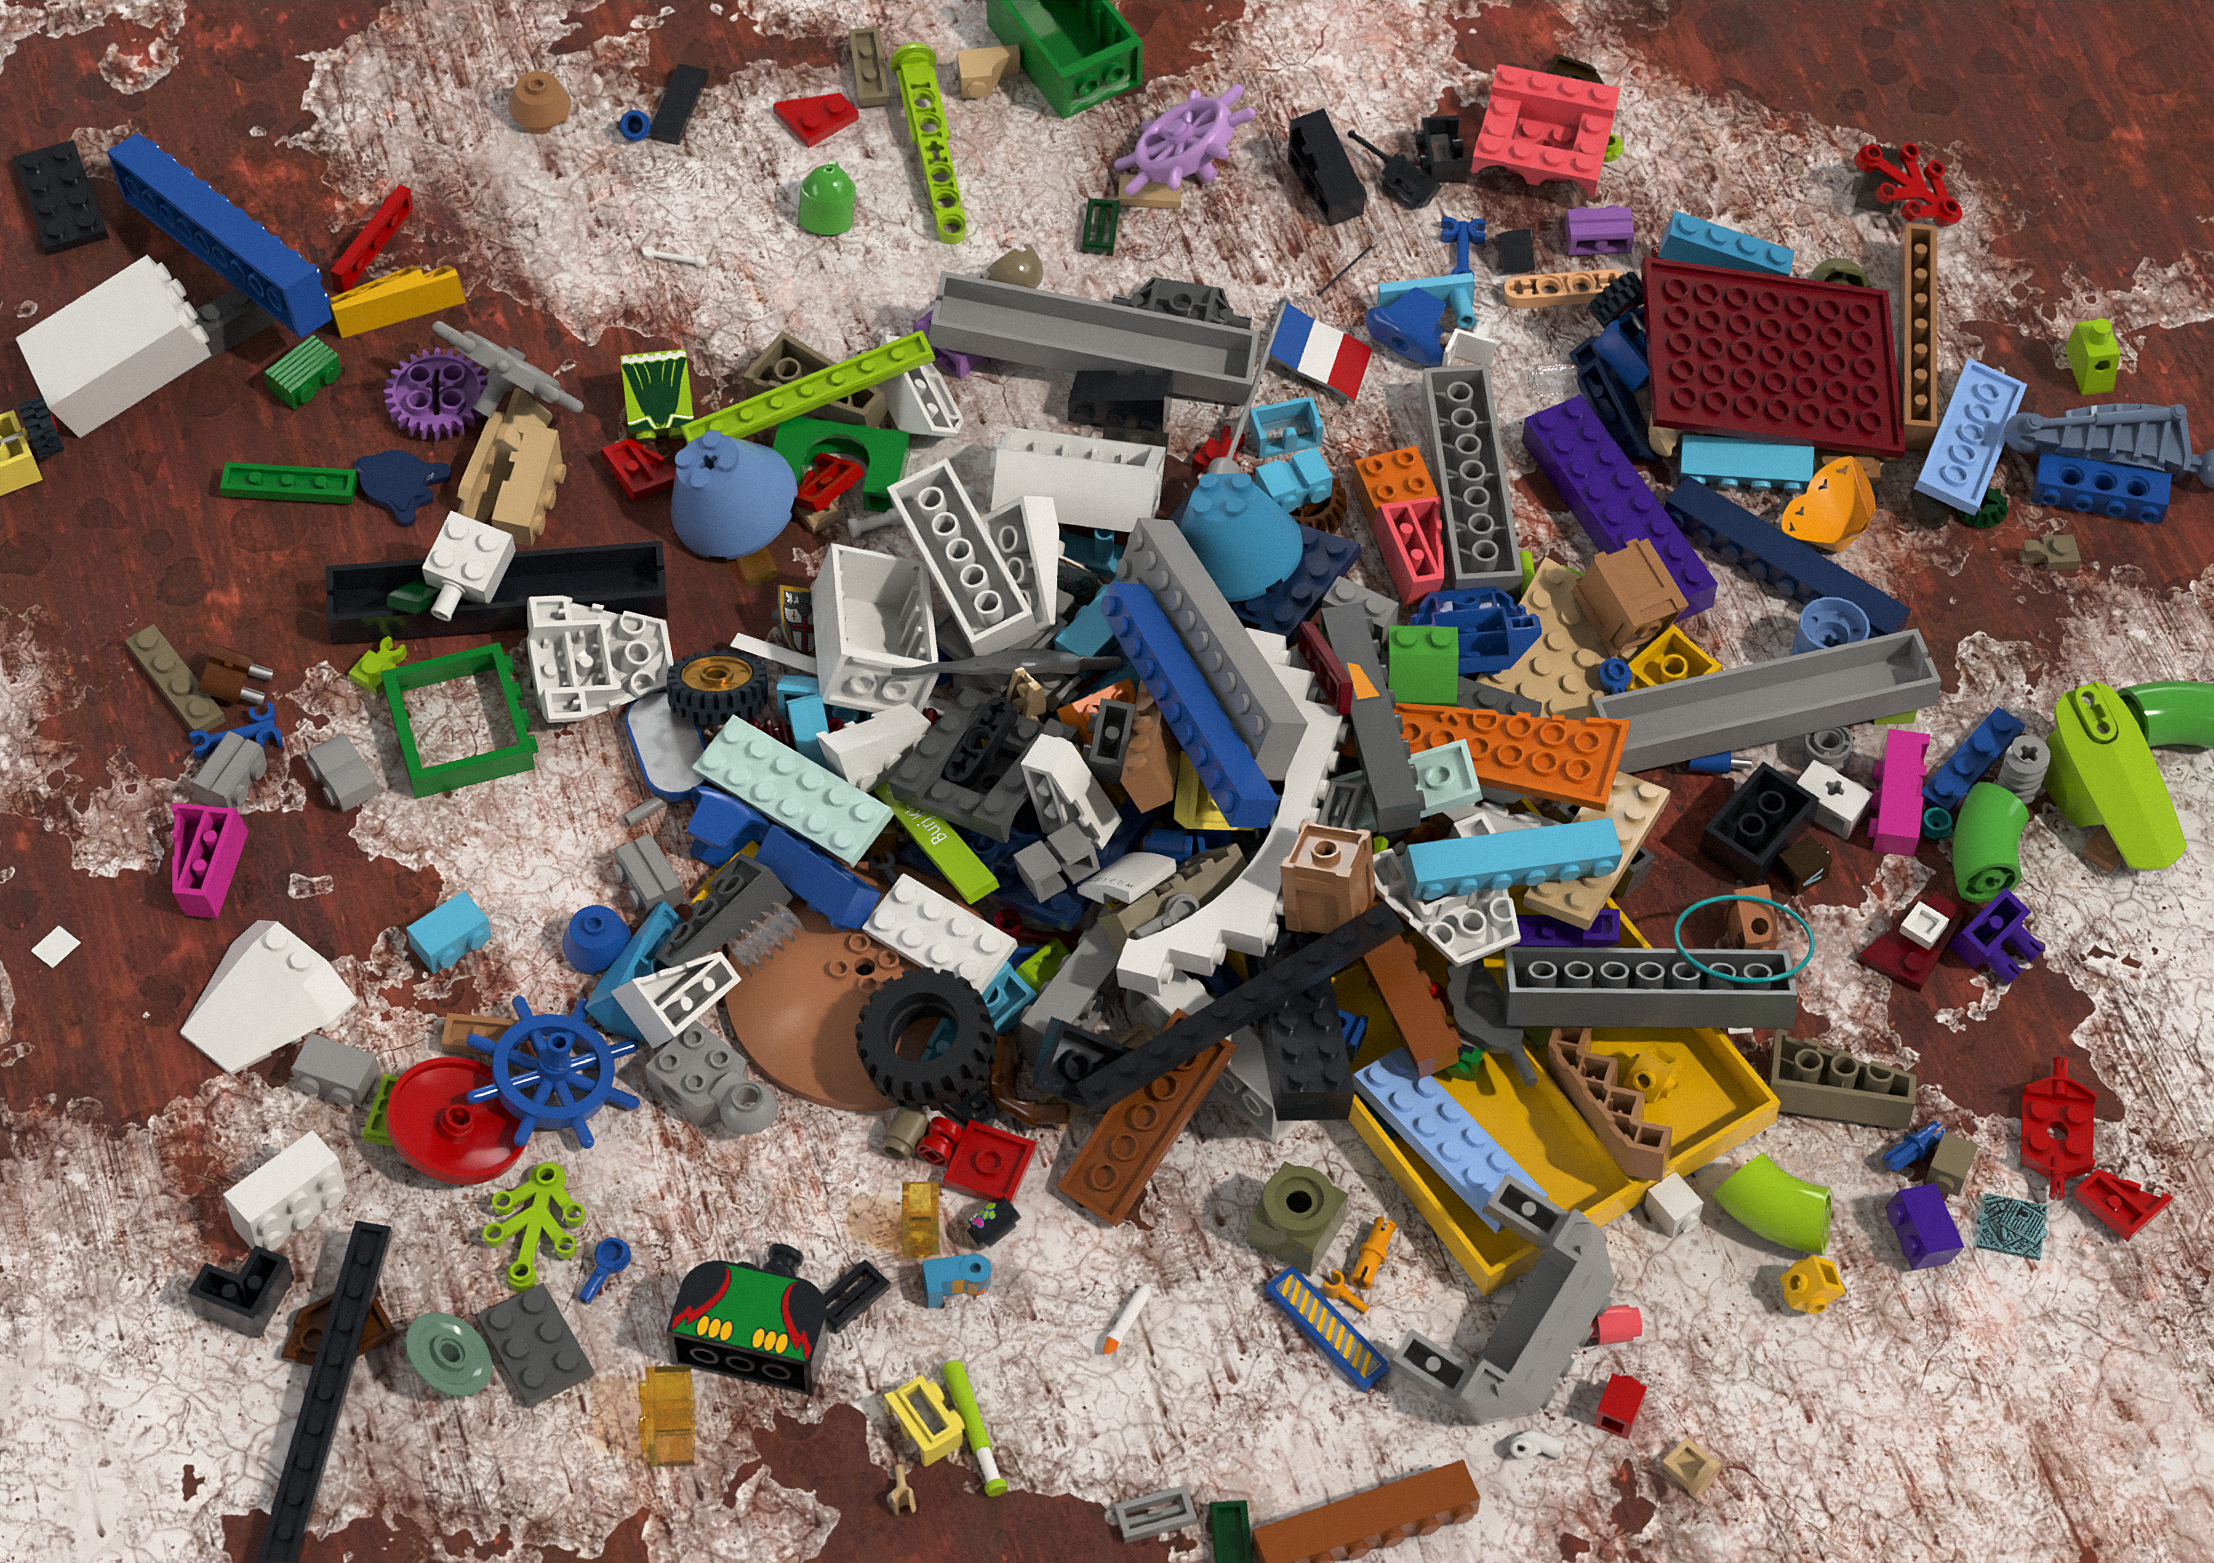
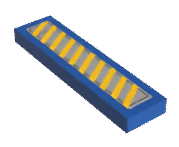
M1293 1265L1265 1286V1293L1363 1393L1391 1372V1368L1386 1366L1388 1361Z

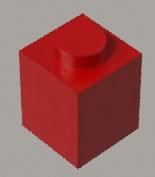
M1612 1373L1597 1408L1593 1426L1628 1440L1643 1405L1647 1386L1642 1385L1634 1377L1628 1375L1620 1376Z

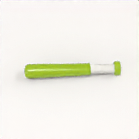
M948 1361L942 1367V1374L956 1410L964 1423V1430L973 1454L979 1459L981 1469L985 1475V1480L987 1481L985 1492L991 1497L1001 1495L1006 1492L1008 1485L1005 1479L1000 1477L991 1453L992 1446L966 1370L961 1361Z

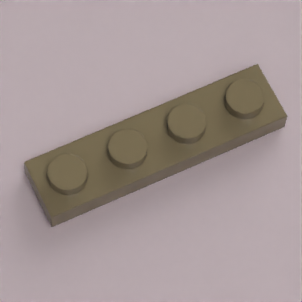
M155 624L125 640L127 649L191 731L203 730L208 732L226 721L224 713L211 696L198 691L200 682Z

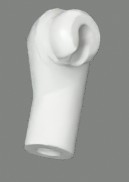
M1533 1429L1515 1437L1511 1441L1510 1451L1514 1457L1521 1460L1542 1452L1560 1459L1566 1442Z

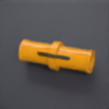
M1379 1216L1374 1219V1224L1367 1241L1363 1242L1359 1248L1358 1254L1360 1257L1349 1278L1350 1283L1357 1287L1361 1276L1365 1275L1360 1288L1362 1290H1369L1372 1287V1282L1379 1265L1383 1264L1387 1258L1386 1248L1396 1230V1224L1389 1219L1384 1231H1381L1385 1217Z

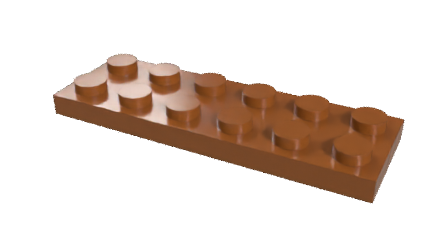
M1176 1008L1160 1034L1190 1015ZM1224 1038L1112 1105L1056 1188L1117 1228L1238 1047Z

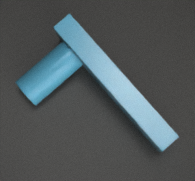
M1472 273L1380 283L1378 284L1377 307H1390L1412 288L1418 287L1444 301L1446 308L1452 307L1457 325L1461 328H1468L1476 321L1472 308L1475 280Z
M1095 528L1094 539L1059 531V541L1065 543L1064 557L1085 563L1084 567L1093 574H1096V576L1115 579L1117 576V563L1123 556L1124 546L1114 544V530Z
M817 693L786 701L796 751L830 771L816 733L826 731L829 734L822 696Z

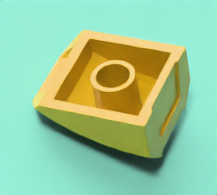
M1673 624L1628 664L1631 670V680L1626 686V690L1632 691L1722 671V665L1713 657L1710 658Z

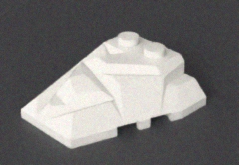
M562 595L528 598L527 622L529 634L527 637V650L538 709H542L547 723L582 721L667 688V673L669 667L673 666V657L665 620L624 611L622 615L604 611V605L593 603L592 607L572 603L573 598Z
M1483 811L1453 823L1449 837L1442 840L1494 834L1496 831ZM1392 848L1373 855L1376 893L1456 967L1504 949V947L1519 943L1520 933L1513 898H1509L1508 888L1500 891L1493 890L1492 888L1477 890L1469 895L1447 894L1433 900H1426L1424 898L1412 899L1402 864L1404 855L1397 857Z

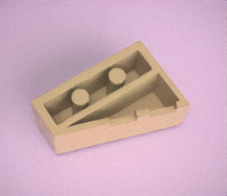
M520 422L517 431L521 439L518 452L511 451L509 462L515 464L508 481H502L491 520L494 528L512 534L514 543L532 547L536 536L542 535L544 531L545 514L547 509L551 510L554 506L556 499L555 490L558 483L562 484L565 479L566 465L562 463L558 430Z

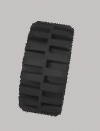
M922 967L921 973L914 974L913 970L910 969L903 971V977L895 981L893 977H890L883 982L885 987L880 992L875 989L868 998L871 1004L869 1006H862L858 1015L862 1023H858L855 1028V1036L858 1040L856 1044L857 1052L870 1080L873 1081L876 1089L882 1096H889L890 1101L900 1107L904 1106L905 1102H907L910 1110L921 1111L923 1106H929L931 1111L942 1110L941 1104L950 1102L951 1106L961 1103L959 1097L965 1093L969 1096L973 1095L978 1090L976 1083L979 1080L986 1081L991 1073L988 1064H994L997 1056V1051L994 1047L998 1044L997 1032L982 995L977 989L972 988L970 981L962 976L956 979L954 973L946 969H941L940 973L937 974L933 967ZM926 1017H943L952 1020L958 1025V1033L951 1047L944 1054L933 1060L911 1062L898 1057L895 1053L900 1035L909 1025L917 1020Z

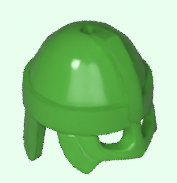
M829 160L828 165L816 167L804 178L799 195L798 222L808 231L822 235H836L848 231L853 221V204H856L854 182L839 167L837 161Z

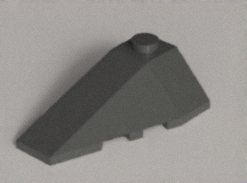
M740 852L710 882L709 886L713 890L704 901L697 900L691 907L694 912L691 919L675 928L654 957L668 968L692 961L779 916L785 910L786 905L793 899V896L770 868Z

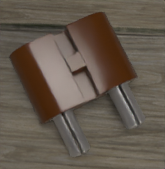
M214 644L198 691L236 704L239 698L261 705L264 702L265 693L244 687L248 674L270 681L273 676V670L253 664V656Z

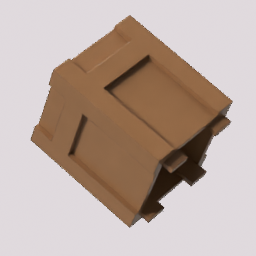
M1637 538L1625 543L1627 548L1610 555H1606L1605 551L1593 555L1594 560L1590 564L1589 570L1583 577L1576 579L1577 585L1571 591L1611 658L1649 641L1656 640L1672 626L1681 612L1685 611L1689 606L1648 538L1642 541H1638Z
M1302 820L1298 828L1299 836L1289 856L1284 857L1280 865L1286 930L1308 934L1310 931L1328 934L1362 914L1368 903L1372 904L1376 896L1371 831L1363 829L1354 831L1318 825L1315 821Z

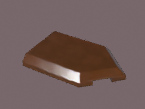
M334 1293L298 1310L293 1323L292 1333L288 1343L285 1344L281 1359L310 1366L314 1365ZM376 1296L373 1300L357 1357L398 1337Z

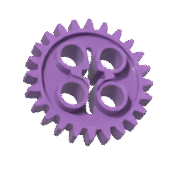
M439 348L435 349L434 355H429L424 349L421 358L410 354L411 362L408 364L405 361H399L400 370L392 369V379H386L385 381L387 389L383 392L386 411L390 412L392 422L398 421L400 430L408 427L410 436L420 431L423 440L427 438L429 433L434 434L436 441L439 440L441 433H445L451 439L452 431L457 430L459 433L465 434L464 425L474 428L476 426L475 418H484V414L473 408L488 383V379L484 375L483 366L477 367L476 361L472 359L466 361V356L462 353L454 357L453 349L451 348L445 355H441ZM436 373H440V375H439V382H440V388H439L440 414H439V415H435L436 408H435V403H434V401H435V399H436V388H435V374H436Z

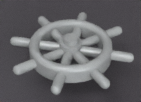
M441 321L433 324L432 330L435 334L448 340L462 354L489 369L486 375L488 383L476 405L473 406L475 410L492 418L505 392H511L516 384L551 404L555 401L574 413L582 412L584 406L581 401L560 389L561 384L558 380L524 361L526 355L510 345L505 350L468 330L460 333Z

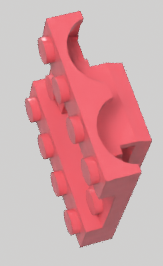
M1498 64L1483 126L1473 155L1471 173L1477 174L1479 170L1487 166L1506 167V172L1522 175L1527 184L1539 186L1544 180L1567 184L1569 179L1583 186L1588 192V196L1595 197L1618 105L1620 88Z

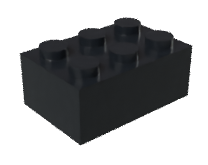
M1762 762L1704 827L1699 851L1751 886H1757L1776 865L1778 855L1790 848L1813 823L1820 798L1770 765Z

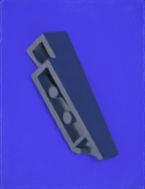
M1591 335L1569 353L1570 358L1579 369L1573 376L1586 402L1625 455L1646 458L1652 461L1658 460L1660 458L1659 455L1652 451L1648 439L1649 430L1634 394L1630 392L1593 346L1598 337Z

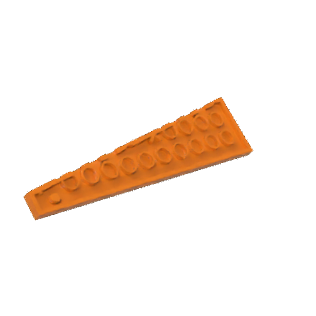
M1319 698L1318 703L1332 706L1329 701H1321ZM1396 703V709H1393L1394 714L1400 713L1403 734L1400 735L1401 739H1408L1411 755L1466 738L1479 785L1603 812L1607 808L1630 730V720L1586 717V721L1565 719V715L1552 714V718L1531 717L1530 712H1517V715L1498 714L1496 710L1489 709L1471 710L1463 707ZM1350 733L1346 745L1341 744L1338 752L1341 755L1357 758Z

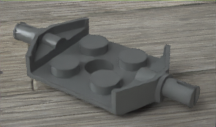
M1152 277L1137 293H1133L1132 297L1113 294L1112 304L1250 330L1252 316L1233 314L1234 309L1230 308L1223 288ZM1183 301L1187 302L1190 306L1178 308L1174 304Z

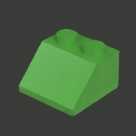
M1389 625L1386 647L1389 679L1387 689H1393L1396 703L1457 707L1458 627Z

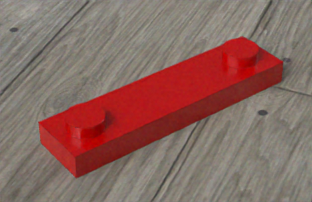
M399 184L392 194H388L381 208L342 257L334 261L330 275L335 292L341 294L352 288L414 208L410 188Z

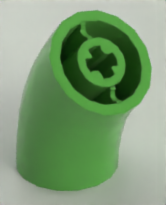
M2183 680L2155 681L2125 687L2116 692L2134 716L2149 748L2162 745H2191L2214 749V683Z
M1978 782L1972 786L1960 810L1952 840V867L1955 883L1960 897L1968 902L1981 903L1991 901L2005 887L2010 892L2013 891L2022 878L2018 856L2019 842L2030 817L2028 810L2012 792L1989 782Z

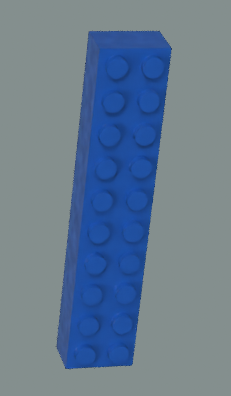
M136 133L107 151L123 199L300 339L332 319L328 307L330 299L322 288L320 281L323 277L317 266L303 260L295 249L290 250L277 235L272 236L260 222H254L242 208H236L230 204L225 195L217 194L213 191L205 180L200 181L188 167L183 168L170 153L165 154L161 151L153 140L148 141L141 134Z

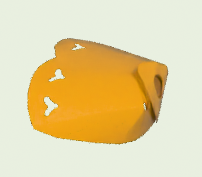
M1853 456L1836 459L1824 466L1813 476L1806 494L1794 498L1786 507L1781 521L1784 533L1796 539L1840 553L1870 527L1869 522L1875 512V496L1862 466ZM1848 465L1846 475L1836 472V470L1844 469ZM1827 479L1828 488L1819 490L1818 487L1823 485L1824 480ZM1803 506V516L1795 515V512H1799ZM1790 522L1792 523L1796 531H1789V529L1791 528Z

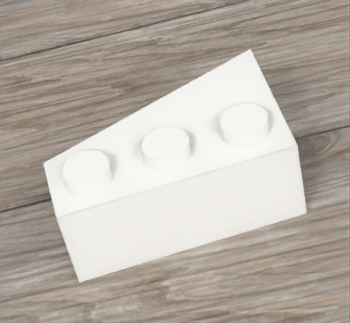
M720 951L670 969L667 968L642 978L633 979L614 989L611 993L651 1047L655 1048L676 1037L742 979Z

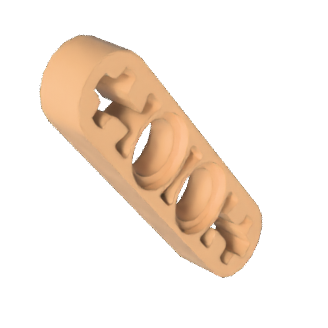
M1615 269L1516 276L1506 281L1503 299L1509 307L1516 309L1588 304L1596 298L1595 296L1603 291L1605 286H1609V283L1615 279L1618 280L1623 273ZM1581 283L1588 286L1589 290L1578 292L1572 286ZM1552 286L1558 292L1550 295L1544 293L1541 288ZM1515 290H1519L1522 295H1517Z

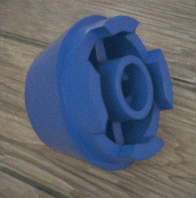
M591 905L580 909L572 917L563 934L562 948L567 959L578 971L588 975H596V972L606 971L611 967L632 939V934L626 922L612 909L602 905Z

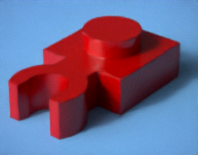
M1226 425L1222 428L1219 441L1211 437L1192 458V467L1206 474L1213 459L1219 457L1226 458L1232 439L1229 438L1231 426ZM1244 433L1240 436L1232 459L1235 462L1237 461V451L1242 449L1245 444Z

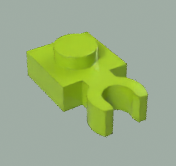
M389 636L385 637L380 643V651L377 654L368 650L349 672L350 681L378 695L384 688L381 671L397 668L396 664L402 662L407 656L406 646L402 644L397 650L390 651L393 646L392 638Z

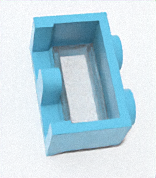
M1312 396L1301 399L1294 398L1272 405L1265 404L1250 409L1249 428L1259 459L1322 446L1323 424Z

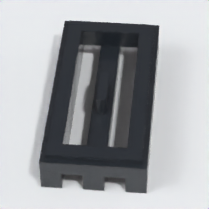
M866 1259L823 1295L827 1307L866 1273L870 1275L856 1288H853L832 1309L828 1310L826 1308L827 1325L830 1324L836 1334L842 1331L891 1288L890 1281ZM876 1282H878V1284H876L871 1290H869L864 1296H862L857 1302H855L849 1309H847L842 1315L836 1318L841 1312H843L848 1306H850L855 1300H857L862 1294H864L869 1288H871Z

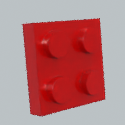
M969 1120L944 1175L943 1186L987 1201H991L994 1198L998 1200L1004 1195L1013 1204L1036 1152L1037 1142Z

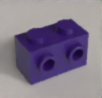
M1936 1183L1899 1190L1884 1207L1887 1219L1893 1226L1900 1241L1902 1253L1908 1259L1913 1271L1949 1264L1964 1248V1244Z

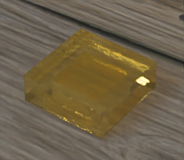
M767 546L750 555L736 559L747 587L778 577V570Z

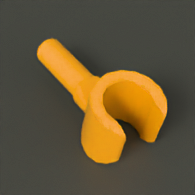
M1331 1271V1278L1337 1285H1330L1323 1280L1324 1292L1328 1298H1342L1363 1314L1369 1310L1370 1307L1346 1288L1344 1275L1340 1271Z

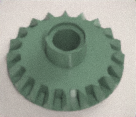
M440 1312L421 1315L411 1323L404 1334L406 1339L402 1347L407 1351L404 1360L412 1363L411 1372L418 1373L421 1376L420 1384L427 1382L431 1385L432 1393L440 1390L445 1398L454 1395L458 1400L465 1396L473 1397L488 1384L492 1375L491 1354L483 1338L472 1326L460 1318Z

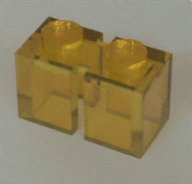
M902 1182L901 1223L903 1255L927 1258L931 1255H939L940 1253L939 1182Z

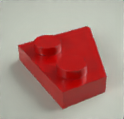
M841 93L785 100L773 104L774 113L808 148L859 120V111Z
M628 438L601 448L602 460L632 501L674 486L676 469L664 463L665 457L645 449L637 441Z
M820 452L815 457L818 465L815 471H807L803 478V483L797 488V498H794L797 506L817 513L826 509L831 504V501L842 492L849 490L854 485V482L864 475L859 464Z
M2100 1169L2094 1171L2080 1183L2072 1194L2075 1199L2127 1242L2162 1213L2173 1200L2171 1195L2164 1192L2158 1197L2141 1191L2142 1184L2131 1180L2119 1179L2114 1174Z

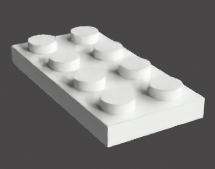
M904 873L862 927L866 935L894 950L921 968L933 967L937 974L940 973L941 969L952 971L956 979L960 976L970 981L972 988L977 989L981 995L1018 946L1016 939Z

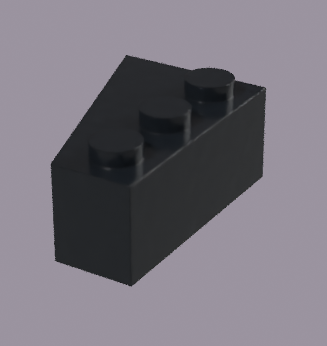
M1322 108L1291 119L1287 161L1329 226L1331 227L1363 215L1365 200H1367L1366 189L1359 182L1325 109Z
M1115 370L1077 371L1068 400V421L1076 422L1080 425H1091L1115 432L1121 431L1145 438L1163 440L1171 412L1173 370H1163L1162 375H1145L1144 370H1134L1133 375H1117Z

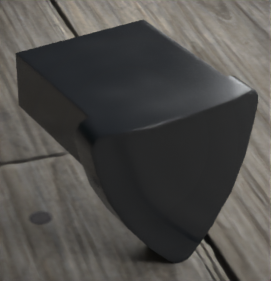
M1511 230L1495 235L1499 248L1502 274L1535 269L1531 240L1534 237L1533 230Z

